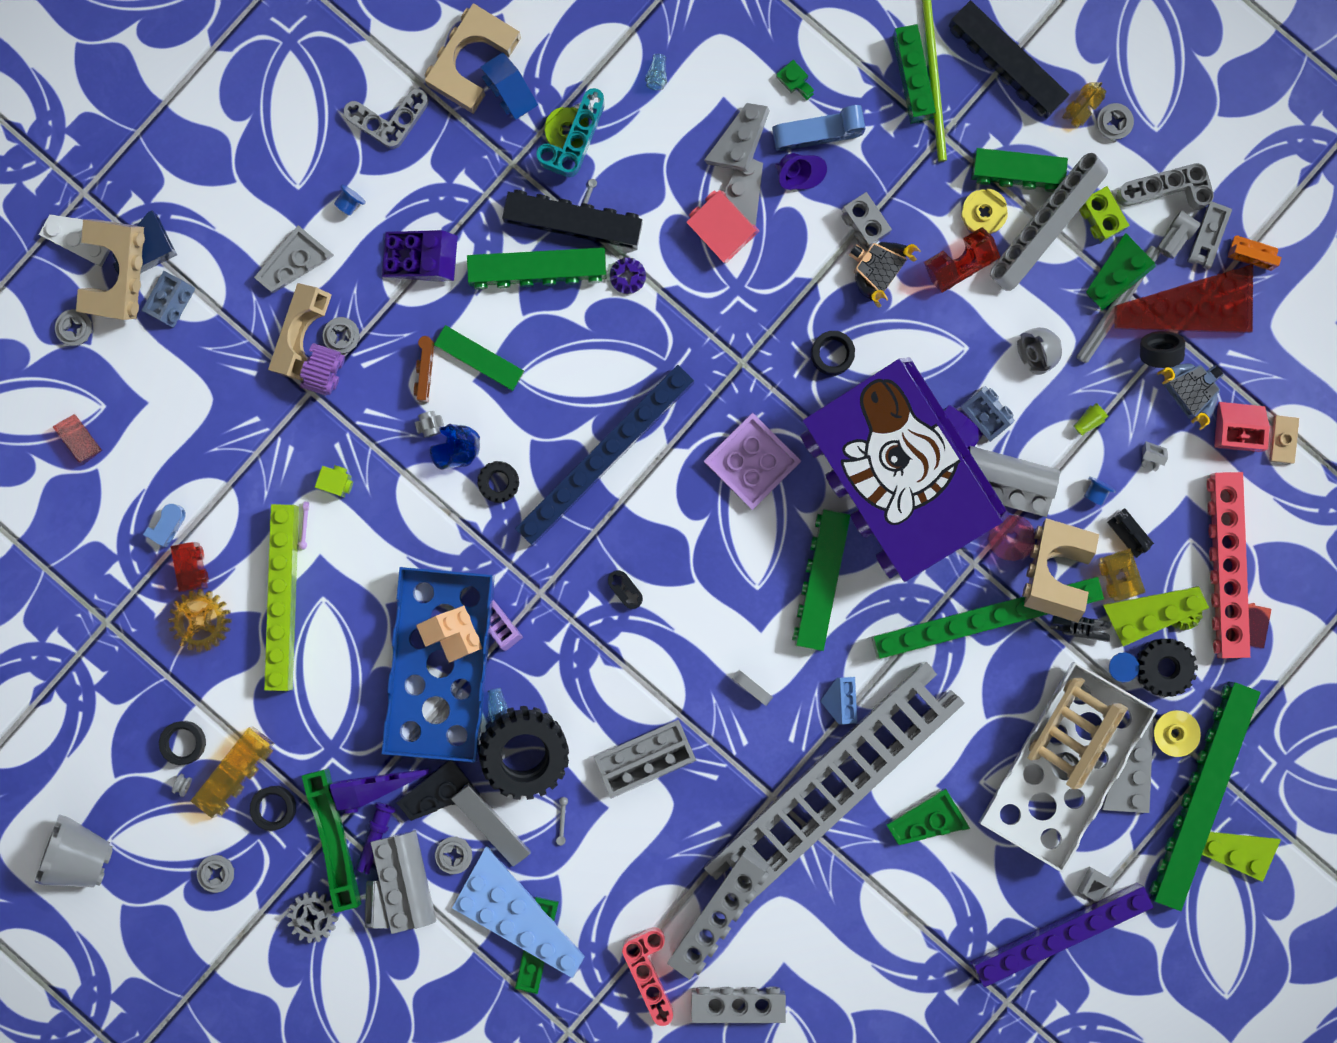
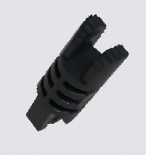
M1053 616L1051 619L1050 628L1062 631V634L1110 642L1109 634L1094 631V628L1110 629V621L1081 617L1077 623L1058 616Z

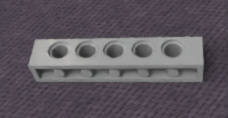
M746 848L667 964L689 980L694 973L699 975L706 965L703 962L708 955L711 958L719 947L715 943L719 938L724 940L731 930L728 926L732 920L736 922L744 910L741 909L743 903L749 904L755 896L756 892L753 890L757 884L762 886L769 876L766 870L770 864ZM740 876L748 877L750 883H744ZM728 894L735 895L738 901L730 900ZM715 912L722 913L725 919L718 918ZM703 930L710 931L712 937L706 936L703 933ZM690 948H696L700 954H694Z

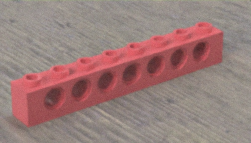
M1243 472L1213 473L1207 479V491L1211 494V501L1208 502V514L1211 515L1212 524H1209L1208 533L1209 537L1212 538L1213 546L1209 550L1210 561H1213L1210 581L1211 584H1214L1211 604L1212 607H1215L1212 628L1216 630V640H1213V651L1217 654V658H1251ZM1222 490L1229 493L1230 498L1227 503L1220 498ZM1223 513L1230 516L1229 525L1222 523L1221 516ZM1224 536L1231 539V546L1228 549L1222 544ZM1226 559L1232 562V569L1229 572L1223 568V562ZM1227 582L1233 586V592L1230 595L1224 591V585ZM1228 605L1234 609V615L1231 618L1225 615V608ZM1229 628L1235 632V637L1232 641L1226 638V631Z

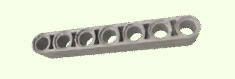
M1087 153L1078 161L992 267L990 276L1003 290L1011 291L1021 282L1108 174V168L1095 153Z

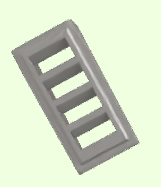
M379 881L366 882L365 928H389Z

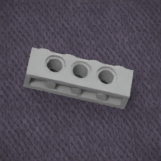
M697 987L696 990H692V1023H786V994L784 990H780V987H766V990H757V987H743V990H734L733 987H720V990H710V987ZM712 999H718L722 1005L719 1009L714 1010L709 1007V1002ZM742 999L745 1005L742 1009L737 1010L732 1007L733 1001ZM759 999L768 1001V1006L763 1010L755 1006Z

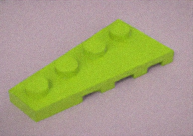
M1199 586L1103 604L1123 647L1209 608Z

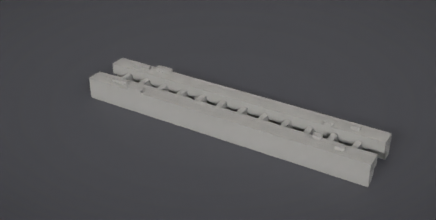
M923 662L704 865V869L717 880L726 870L734 867L736 861L741 857L746 848L770 864L766 870L769 876L762 886L757 884L753 889L756 894L751 900L752 902L963 706L965 702L952 690H949L937 701L924 687L937 674L927 662ZM917 693L931 707L921 717L907 703ZM900 709L914 723L904 733L891 720V717ZM882 725L896 738L887 749L874 736V733ZM865 741L879 754L871 764L857 752V749ZM849 756L863 769L852 781L838 768ZM833 771L846 784V787L835 797L821 784ZM816 787L830 801L818 813L804 800ZM799 803L812 816L801 829L787 816ZM781 819L795 832L783 845L770 831ZM764 835L778 849L767 860L753 847ZM740 876L744 883H750L748 877ZM730 894L734 901H738L735 895ZM744 902L741 909H744L749 904Z

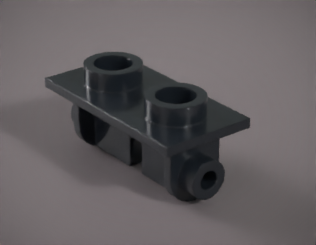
M1126 508L1107 521L1135 558L1147 552L1154 544Z

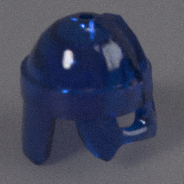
M450 423L445 427L439 428V431L447 437L446 443L430 447V456L437 468L443 470L454 467H466L479 454L480 436L469 426Z

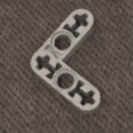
M421 89L411 90L389 122L357 101H351L345 105L344 115L350 123L386 147L396 149L403 143L427 108L428 97ZM421 95L423 103H417L414 106V110L416 111V114H414L409 108H406V106L409 105V107L412 108V106L415 103L413 97L415 96L418 98ZM358 108V112L360 113V115L365 117L363 119V122L361 118H359L356 115L351 117L350 110H355ZM403 113L411 115V121L406 125L399 122V117ZM372 119H376L380 123L379 128L375 131L367 128L368 122ZM396 124L400 129L404 131L403 133H401V131L398 130L395 135L397 137V140H392L389 143L387 135H393L397 129L393 125Z

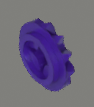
M624 257L616 261L610 269L611 284L621 293H635L645 283V268L635 258ZM626 266L630 273L635 274L631 277L630 285H628L626 278L618 277L625 274Z

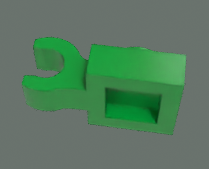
M794 60L776 74L777 79L790 93L797 89L806 100L814 95V89L805 82L808 79V75Z

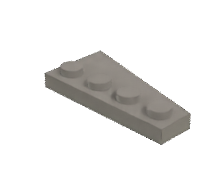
M1154 720L1151 721L1144 735L1131 751L1126 766L1106 794L1101 810L1149 813Z

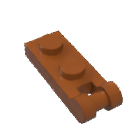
M422 336L418 341L422 354L421 360L418 359L416 364L419 382L414 384V396H417L419 402L429 403L435 346L430 337Z

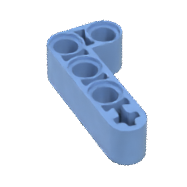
M861 105L845 107L838 114L781 123L772 127L777 151L853 139L862 136L866 129Z

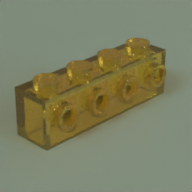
M254 726L248 727L190 802L211 818H215L218 815L222 817L230 807L227 803L231 798H237L245 787L242 784L247 778L251 780L258 772L259 768H257V765L261 760L266 761L274 750L271 748L275 743Z

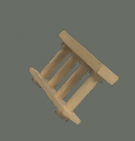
M1073 678L1067 682L1063 689L1065 692L1039 738L1031 744L1029 748L1030 754L1027 757L1029 760H1038L1042 756L1068 774L1067 777H1069L1066 785L1073 790L1082 788L1128 710L1121 703L1107 706L1082 690L1081 687L1085 682L1082 678ZM1075 697L1103 714L1102 717L1104 719L1100 726L1093 725L1069 709ZM1064 717L1091 734L1092 740L1089 745L1083 746L1058 729ZM1052 737L1079 754L1081 759L1077 765L1072 766L1046 748Z

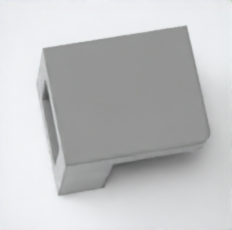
M1089 867L1077 892L1099 902L1107 887L1111 889L1115 880Z

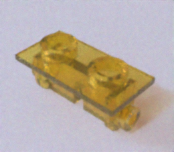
M1090 82L1084 85L1080 90L1081 94L1067 106L1062 118L1072 119L1071 124L1076 128L1083 126L1092 115V112L1087 107L1090 106L1093 110H1096L1105 99L1106 90L1101 87L1102 82Z

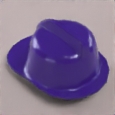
M790 153L784 156L779 163H775V168L779 175V183L784 189L788 190L814 188L823 181L827 173L825 160L815 155Z

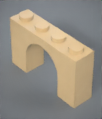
M473 3L470 9L466 8L461 16L462 22L458 28L454 27L449 35L450 41L446 47L442 46L437 54L438 60L434 66L430 65L425 73V82L428 87L472 114L475 113L485 97L484 89L461 76L456 70V59L459 52L470 43L483 42L510 57L521 40L520 31Z
M83 219L81 243L104 246L111 250L119 263V277L116 284L108 291L95 288L78 289L76 312L121 320L137 319L139 311L138 296L141 287L140 271L143 264L142 247L145 240L144 227L97 219Z
M1046 518L1042 526H1037L1034 534V539H1037V543L1033 545L1030 558H1033V563H1030L1026 577H1029V583H1026L1023 589L1022 596L1026 597L1024 606L1078 623L1085 613L1089 592L1064 585L1057 581L1049 572L1047 560L1053 557H1065L1089 565L1096 554L1099 534Z

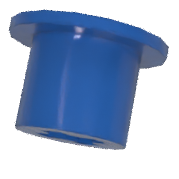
M345 185L340 186L342 193L334 204L342 212L351 216L359 204L365 205L366 201L351 188Z
M1089 476L1088 479L1092 482L1084 496L1102 506L1109 493H1115L1116 490L1104 482Z
M1123 652L1112 657L1109 663V672L1115 680L1129 682L1137 676L1139 663L1132 654Z

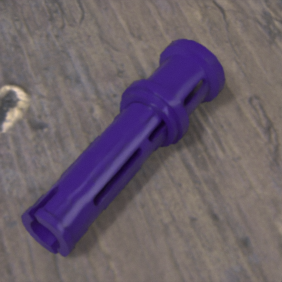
M380 802L375 804L376 811L374 817L368 824L370 831L355 868L358 872L363 873L365 871V874H370L374 861L371 841L382 839L383 833L389 830L388 823L391 814L395 813L396 810L388 804Z

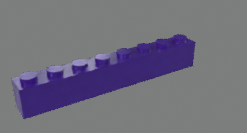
M1135 883L1099 902H1095L970 962L980 983L985 988L1154 907L1144 886Z

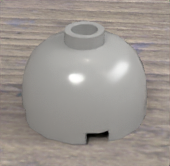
M1037 327L1020 334L1021 339L1017 341L1018 353L1024 364L1028 361L1032 367L1029 369L1032 373L1037 375L1044 374L1059 363L1062 356L1061 340L1051 330Z

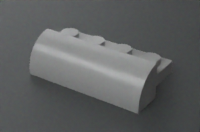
M970 446L969 451L1004 506L1047 517L1052 500L1055 499L1060 477L1059 469Z
M679 719L594 757L611 799L696 761Z
M416 830L371 841L391 934L435 923L437 920Z

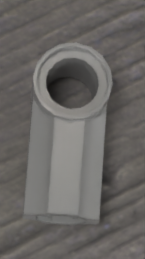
M1181 210L1171 223L1170 230L1164 236L1157 249L1164 256L1174 259L1185 242L1194 235L1201 223Z

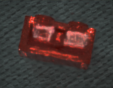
M189 542L170 546L179 592L208 588L207 582H209L206 568L204 569V550L200 543Z

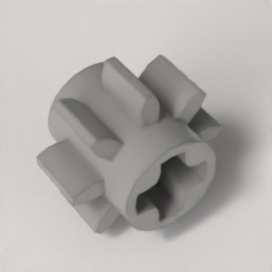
M435 411L418 415L419 421L414 422L417 433H423L424 438L440 434V427H444L442 416H436Z

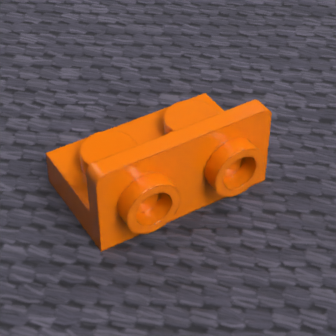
M1237 235L1233 237L1227 256L1228 258L1270 271L1280 265L1282 258L1277 256L1278 248Z

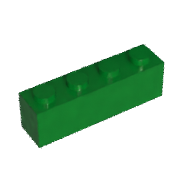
M918 24L895 28L892 37L910 124L933 120L936 110Z
M976 148L973 153L971 180H976V183L981 185H989L990 182L999 183V186L1002 187L1022 185V188L1027 190H1034L1036 187L1045 188L1047 192H1054L1067 175L1068 158Z

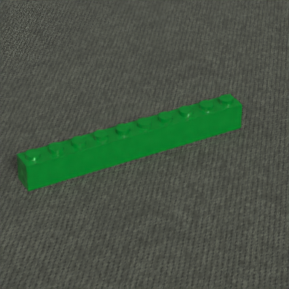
M1098 577L1066 584L1067 586L1089 592L1087 604L1104 600ZM1021 596L874 635L871 638L877 659H882L1040 617L1048 613L1025 607L1026 597Z
M1229 681L1222 688L1220 694L1222 701L1220 706H1217L1214 710L1212 717L1214 723L1212 728H1209L1206 732V745L1204 750H1201L1198 754V767L1196 772H1192L1190 776V789L1188 794L1185 793L1182 798V811L1180 816H1176L1173 823L1174 833L1172 837L1168 838L1165 845L1166 855L1158 864L1157 872L1159 874L1156 881L1151 883L1149 889L1151 900L1182 911L1261 694L1260 691Z

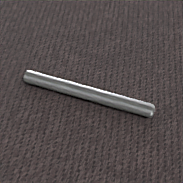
M1150 246L1146 254L1155 262L1160 255V250ZM1144 277L1112 302L1078 353L1077 359L1085 364L1089 362Z

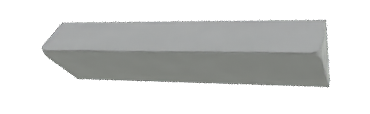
M469 783L451 798L513 867L531 854L530 849Z

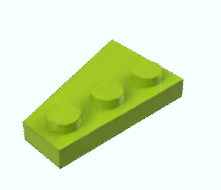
M1210 831L1202 855L1263 882L1281 839Z

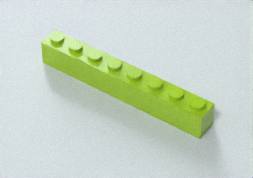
M271 504L264 690L270 691L293 690L299 506Z

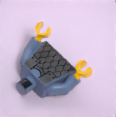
M1188 363L1167 367L1157 372V375L1162 374L1165 381L1161 383L1189 419L1193 418L1191 422L1198 421L1201 425L1199 430L1206 427L1210 423V417L1218 401L1217 394L1220 388L1215 382L1223 376L1221 369L1214 365L1206 371L1202 365L1195 367L1193 364Z

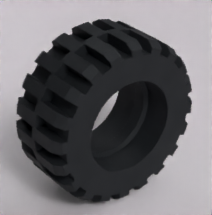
M520 706V710H514L513 707L508 708V713L502 715L500 712L495 715V721H489L485 726L486 731L482 732L480 736L478 754L483 775L486 780H489L490 786L494 790L499 789L500 794L506 797L511 794L513 799L520 800L521 796H526L527 800L534 799L533 795L537 793L543 796L547 794V788L550 787L553 790L558 785V778L563 779L565 775L564 768L568 767L569 747L564 732L559 723L554 721L550 714L547 712L543 714L539 708L534 707L532 710H528L527 706ZM523 734L534 735L540 738L545 745V755L537 766L526 771H517L504 764L502 749L510 739Z

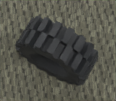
M1176 639L1152 640L1151 643L1145 644L1143 646L1144 649L1137 654L1139 656L1137 660L1139 663L1137 674L1139 679L1137 680L1140 684L1144 685L1143 688L1152 692L1154 695L1173 697L1186 692L1185 689L1190 688L1193 685L1191 681L1197 677V675H1194L1195 670H1198V665L1194 663L1197 659L1195 655L1191 654L1192 650L1184 646L1185 643L1176 641ZM1165 658L1171 659L1175 664L1174 673L1168 677L1162 676L1158 671L1159 662Z

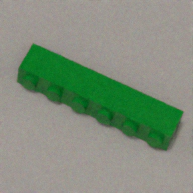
M605 248L467 255L468 283L470 286H474V289H487L488 285H497V288H509L511 284H520V287L534 286L533 283L543 282L544 286L556 285L558 281H565L566 284L572 285L579 284V280H588V283H601L602 279H607Z
M825 509L822 510L821 514L817 513L815 527L818 528L817 537H812L810 550H814L813 557L808 559L806 565V572L809 573L808 582H803L801 595H805L804 603L799 604L796 616L800 618L799 627H794L792 640L796 641L795 646L824 651L850 514Z

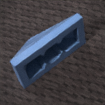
M855 677L836 678L820 701L838 724L857 723Z

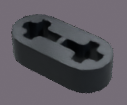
M620 570L613 571L608 577L610 588L627 608H638L643 601V596L626 573ZM614 575L618 577L624 576L622 582L626 586L625 589L622 590L619 585L614 586L612 584L614 582ZM626 590H629L633 595L638 594V603L636 605L626 602L629 599L625 593Z

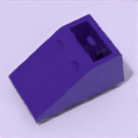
M443 230L386 232L382 277L424 281H454L458 236Z

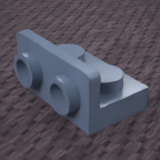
M163 271L142 311L171 327H175L191 299L195 287Z
M985 386L964 403L961 408L991 442L1015 420L1013 412L1007 406L1003 407L998 401L997 393Z

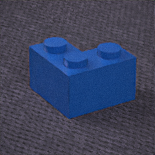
M504 52L481 66L485 74L482 76L483 81L496 98L500 96L502 102L499 104L506 115L510 113L516 120L538 106L521 73Z

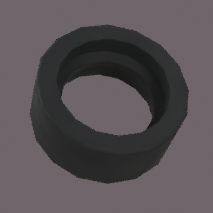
M840 331L822 333L815 340L811 349V359L814 366L826 375L836 376L844 373L852 365L855 358L853 341ZM837 340L845 346L847 352L842 364L828 366L821 360L820 348L826 341Z
M1157 331L1146 334L1141 339L1140 358L1146 365L1155 368H1167L1179 365L1184 361L1185 340L1179 334L1170 331Z
M179 721L168 725L162 731L159 738V750L163 758L175 765H186L198 760L204 753L206 746L204 732L197 724L190 721ZM180 729L189 730L196 739L194 751L184 757L175 755L169 747L171 735Z
M269 786L259 790L253 796L250 803V815L253 822L259 828L266 831H276L286 827L293 820L296 813L294 796L281 786ZM268 795H278L286 803L285 816L277 822H269L261 816L260 803Z

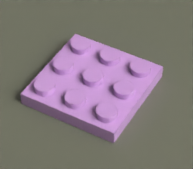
M754 413L739 425L704 460V463L751 510L801 462Z

